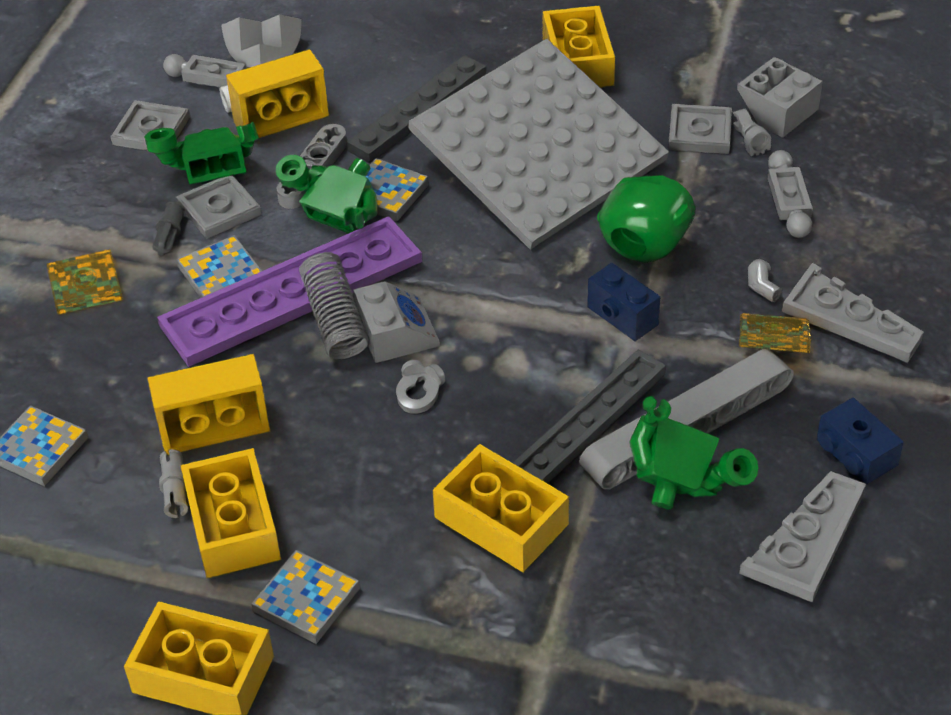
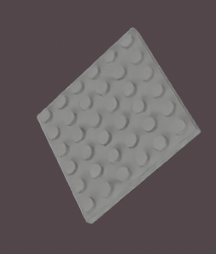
M547 38L409 120L408 129L530 250L605 201L610 192L623 178L643 176L667 160L669 151Z

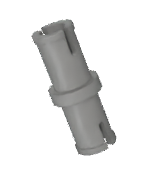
M170 449V461L167 460L166 451L162 452L159 457L162 476L159 478V488L164 494L165 514L171 518H179L177 506L180 505V514L182 516L188 512L186 488L180 466L183 465V456L180 451Z

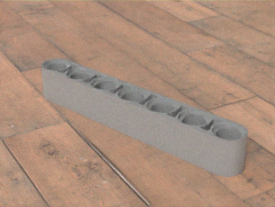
M764 348L668 401L671 405V413L668 418L705 433H710L783 391L792 381L794 371L772 351ZM641 417L592 443L581 454L580 465L603 489H611L637 474V466L633 459L629 441Z

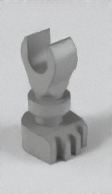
M745 108L733 112L738 120L733 122V125L738 132L742 133L745 148L749 155L753 156L756 154L757 156L760 153L765 154L766 149L767 151L770 150V134L762 126H758L752 121L749 112Z

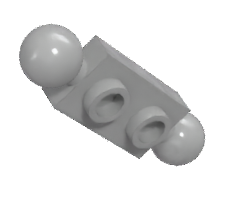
M170 54L163 62L164 71L169 76L178 77L182 75L183 81L215 87L228 85L227 74L247 69L245 63L192 55L189 61L186 62L182 56Z
M784 150L775 151L768 159V182L779 220H787L786 227L789 234L802 238L807 236L812 230L811 216L813 208L800 167H792L793 159L788 152Z

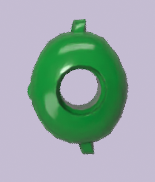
M663 175L625 177L610 192L601 210L598 212L597 220L604 239L616 252L628 259L648 263L666 257L675 249L693 222L696 206L687 189L673 179Z

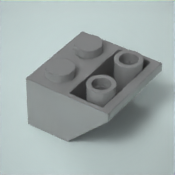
M773 57L737 85V90L757 124L783 138L819 109L823 81L783 60Z

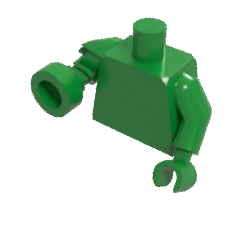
M251 122L244 126H237L238 135H234L228 127L213 130L204 129L199 133L185 136L184 141L177 142L175 131L172 128H159L148 132L144 138L147 150L156 154L162 164L186 170L190 185L247 172L244 158L251 155L254 142L259 139L254 122Z
M298 155L285 156L276 165V175L283 186L295 188L298 191H306L299 202L309 219L343 232L351 233L362 229L364 223L375 218L378 214L377 195L369 179L366 177L371 168L361 159H354L348 170L335 165L328 167L312 165V169H309L305 160Z
M653 396L644 399L643 408L647 414L641 416L629 444L635 465L637 466L636 475L638 479L655 485L651 501L652 505L663 509H673L676 494H689L694 497L715 496L723 488L721 485L725 482L728 485L737 487L748 485L755 480L759 469L758 461L749 450L744 448L730 450L723 454L719 462L710 464L719 442L718 437L669 419L671 405L665 399L660 401L657 409H655L657 400Z

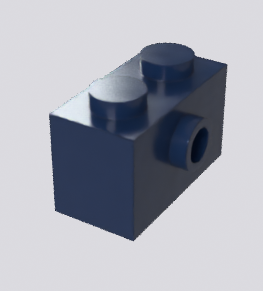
M610 263L588 278L587 307L635 342L659 325L661 296L615 264Z
M854 397L820 417L816 440L819 441L824 450L831 452L843 463L849 473L856 475L866 485L899 465L904 441Z

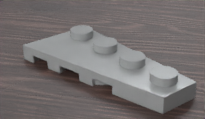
M814 263L809 266L783 302V313L907 363L922 342L923 331L889 310L881 311L874 307L872 299L864 294L857 296L845 288L846 283L836 277L832 279L826 277L821 273L822 268Z
M830 471L803 499V504L782 521V526L760 544L759 550L752 557L748 556L740 565L739 574L813 602L864 495L866 484Z

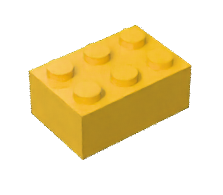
M600 6L543 11V40L547 38L600 88L614 86L615 55Z
M310 49L226 75L233 121L236 127L254 122L259 138L329 116L324 69Z
M254 354L147 377L164 451H166L167 455H169L170 449L183 452L270 432L262 382Z
M481 444L433 489L434 516L437 520L521 572H524L569 525L568 495Z
M254 448L180 465L206 578L281 560L276 530Z
M158 601L124 664V669L131 691L134 694L212 715H247L274 658L269 629Z

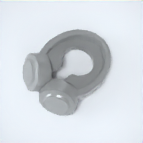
M418 360L407 361L401 368L403 377L396 388L397 402L405 412L418 414L427 411L434 405L439 395V387L445 382V375L437 364L424 367L423 363ZM424 380L423 389L426 391V395L421 399L409 398L406 392L410 388L415 387L418 382Z

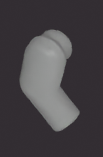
M756 259L748 267V286L769 301L776 302L782 293V288L768 280V270H771L770 264L762 259Z

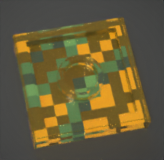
M110 249L46 264L58 315L123 300Z
M749 313L740 314L739 347L810 353L809 320L806 318Z

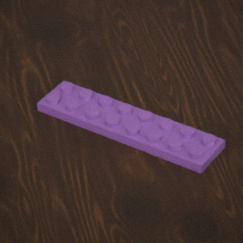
M388 216L362 229L353 231L158 316L159 327L187 366L190 367L312 312L299 267L303 261L315 254L323 252L337 254L340 257L351 292L354 293L353 289L372 285L421 263L422 252ZM325 262L312 267L306 274L308 275V273H310L313 269L318 268L320 266L326 264H337V262ZM333 267L320 269L314 272L312 275H315L324 270L332 269ZM337 292V293H335V294H332V295H329V296H325V297H323L322 299L328 298V297L333 296V295L340 294L341 292ZM339 297V298H336V299H334V300L327 301V302H325V303H323V304L330 303V302H332V301L341 299V298H343V297Z

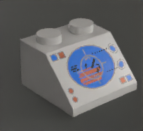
M386 281L353 289L354 301L368 336V347L375 363L440 346V341L419 296Z

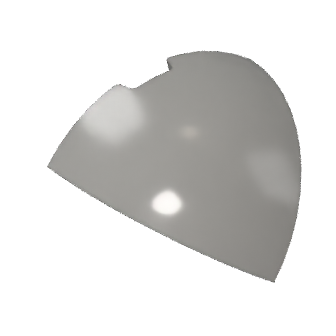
M280 14L262 22L239 17L222 24V33L225 45L236 62L245 63L246 67L250 68L292 55L300 40L302 21L299 18Z

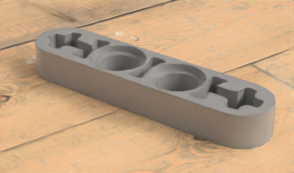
M328 124L319 130L300 155L305 160L309 169H312V165L328 167L334 164L347 145L345 128L339 124ZM315 155H326L323 158H313ZM279 182L276 188L278 202L282 207L294 209L301 206L299 201L306 191H298L296 189L295 192V188L285 187L281 182Z

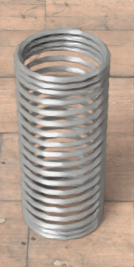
M323 252L307 258L299 267V272L309 297L310 306L314 312L315 321L319 327L320 336L324 342L326 354L334 359H345L359 354L367 347L369 339L361 322L362 319L354 302L355 299L347 282L348 279L346 278L340 257L331 252ZM325 262H337V264H326L320 266L318 268L313 269L310 273H308V275L306 274L312 267ZM333 267L332 269L324 270L315 275H312L314 272L320 269ZM337 292H341L340 294L333 295V296H330V297H328V298L322 299V298L325 297V296H329V295L335 294V293H337ZM343 297V298H341V299H339V300H335V301H332V302H330V303L323 304V303H325V302H327V301H331V300H334V299H336V298ZM340 302H344V303L341 304V305H337V306H334V307H332V308L325 309V308L328 307V306H332V305L338 304V303H340ZM342 307H346V308L343 309V310H339V311H336V312H334V313L327 314V313L330 312V311L337 310V309L342 308ZM344 312H348V313H346L345 315H341V316H338V317H336V318H331V319H329V318L332 317V316H335V315H338V314H341V313H344ZM349 317L348 319H346V320H344V321H340V322H338V323H333V324H331V323L334 322V321H337V320H340V319ZM351 322L350 324H348V325H346V326H342V327H340V328H335V329H333L334 327H336V326H338V325H342V324H344V323ZM352 337H357L349 342L336 344L340 341H344ZM360 338H363L359 343H357V344H355V345H353V346H351V347H348V348H343V349H332V348H331V347L346 346V345H349V344H352V343L356 342V341L359 340Z

